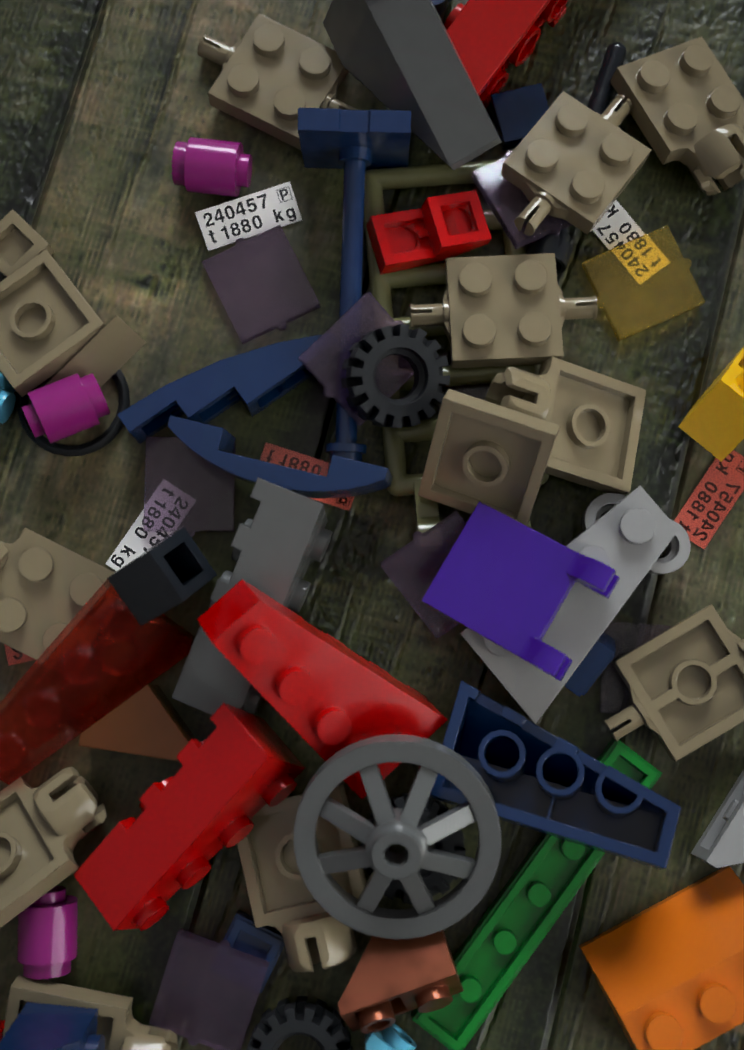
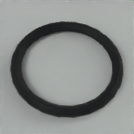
M120 369L112 376L119 396L117 413L110 427L91 442L81 445H63L55 442L50 444L49 440L43 435L35 438L21 408L28 405V393L23 397L17 393V412L21 426L33 442L52 454L69 457L83 456L96 452L109 444L119 434L124 425L117 414L130 407V391L126 378Z

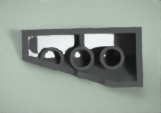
M332 0L323 25L341 64L355 79L359 80L387 109L411 111V131L453 171L502 142L432 0Z

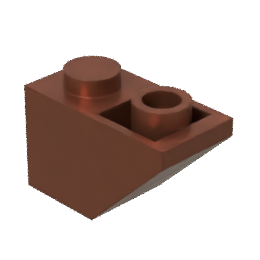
M444 930L410 939H389L372 936L338 1002L340 1015L352 1031L361 1029L362 1033H372L384 1030L396 1022L395 1016L416 1008L421 1013L439 1010L453 1001L452 995L464 991Z

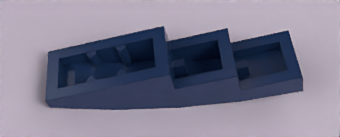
M332 333L273 343L217 361L163 386L117 415L130 434L140 444L166 427L170 415L180 417L185 414L189 420L207 424L241 401L253 417L338 358V341Z

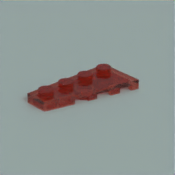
M107 579L0 702V780L10 785L189 654L195 636L164 614L140 626Z

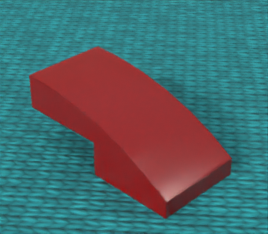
M477 190L427 197L421 208L370 216L366 225L380 275L451 258L489 244L492 239Z

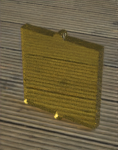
M668 225L582 263V267L597 296L596 305H598L599 309H603L618 342L700 307L705 303L689 270L692 262L690 259L683 257Z

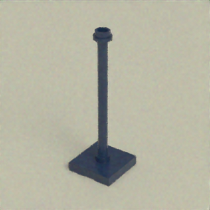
M298 108V135L304 167L344 169L335 443L326 444V453H330L329 463L331 462L332 455L362 462V454H366L367 445L357 443L358 415L356 414L358 409L355 406L350 407L345 398L349 397L347 388L342 389L341 379L346 378V370L342 369L344 359L350 357L351 352L349 349L352 345L360 341L365 170L408 166L411 111Z

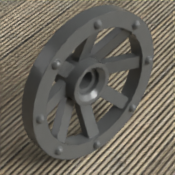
M389 734L363 739L343 748L316 771L299 803L294 824L293 842L296 863L307 889L320 906L332 917L344 925L367 935L389 939H410L423 937L446 929L461 920L478 905L487 893L498 869L501 854V829L494 798L481 775L468 761L452 749L427 738L413 735ZM404 762L420 765L403 808L392 807L378 764ZM357 771L360 772L375 817L372 822L329 796L339 783ZM439 773L450 780L468 801L423 823L420 818ZM318 816H321L365 845L320 853L316 831ZM477 821L479 839L475 858L428 847ZM391 844H400L406 850L395 853L388 850L387 847ZM372 867L374 870L358 899L343 889L331 876V873ZM422 868L463 879L452 891L434 901L419 870ZM392 879H400L414 908L388 909L378 907L377 905Z

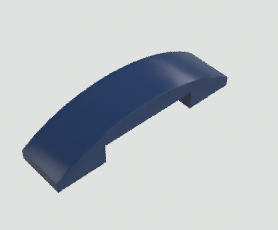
M171 415L167 425L195 453L228 474L254 486L259 477L307 498H344L373 493L388 488L393 477L386 467L332 455L326 477L232 454L236 438L221 427Z

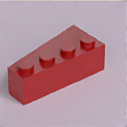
M468 0L466 5L460 3L451 11L444 26L485 109L490 103L491 95L499 93L505 86L509 77V73L505 69L510 63L517 67L528 59L535 50L536 43L540 37V27L545 22L554 27L566 13L567 7L565 5L568 0Z
M243 579L197 619L211 643L325 762L343 748L374 736L403 734L428 739L448 720L423 694L395 679L373 662L359 656L328 633L325 634L312 626L301 616ZM402 762L378 764L383 780ZM359 771L343 780L361 800L367 796Z
M223 702L210 717L217 726L212 734L201 743L198 739H191L176 756L183 767L175 776L153 783L139 799L141 801L139 808L142 810L140 816L137 819L130 817L120 821L73 874L113 931L128 929L143 931L158 922L169 910L166 902L181 887L188 889L198 883L212 868L209 862L212 857L224 846L226 848L235 846L252 831L254 823L251 821V818L266 803L269 807H273L287 798L295 789L297 783L294 779L305 767L263 718Z

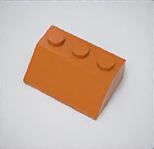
M730 866L722 867L579 945L633 1050H695L744 1023V884Z

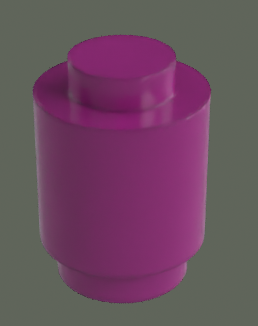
M190 137L188 142L177 141L175 143L172 156V179L174 185L185 186L187 192L238 197L241 187L249 188L252 177V155L244 154L241 142Z
M76 373L30 391L28 396L32 403L21 407L34 437L37 438L46 434L50 444L100 424L98 418L110 414L107 402L93 373L81 378Z
M56 885L18 914L17 961L23 964V976L26 978L52 979L69 974L71 972V960L77 957L78 898L66 895V887Z

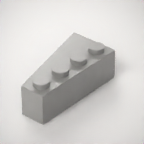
M640 485L566 546L613 568L616 571L615 575L619 576L620 579L609 599L595 593L579 582H575L544 635L542 642L564 653L573 661L562 681L548 675L468 627L460 633L534 724L538 722L679 529Z

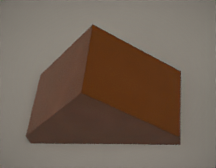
M147 685L82 732L78 746L179 761L176 756L191 739L196 738L158 685Z

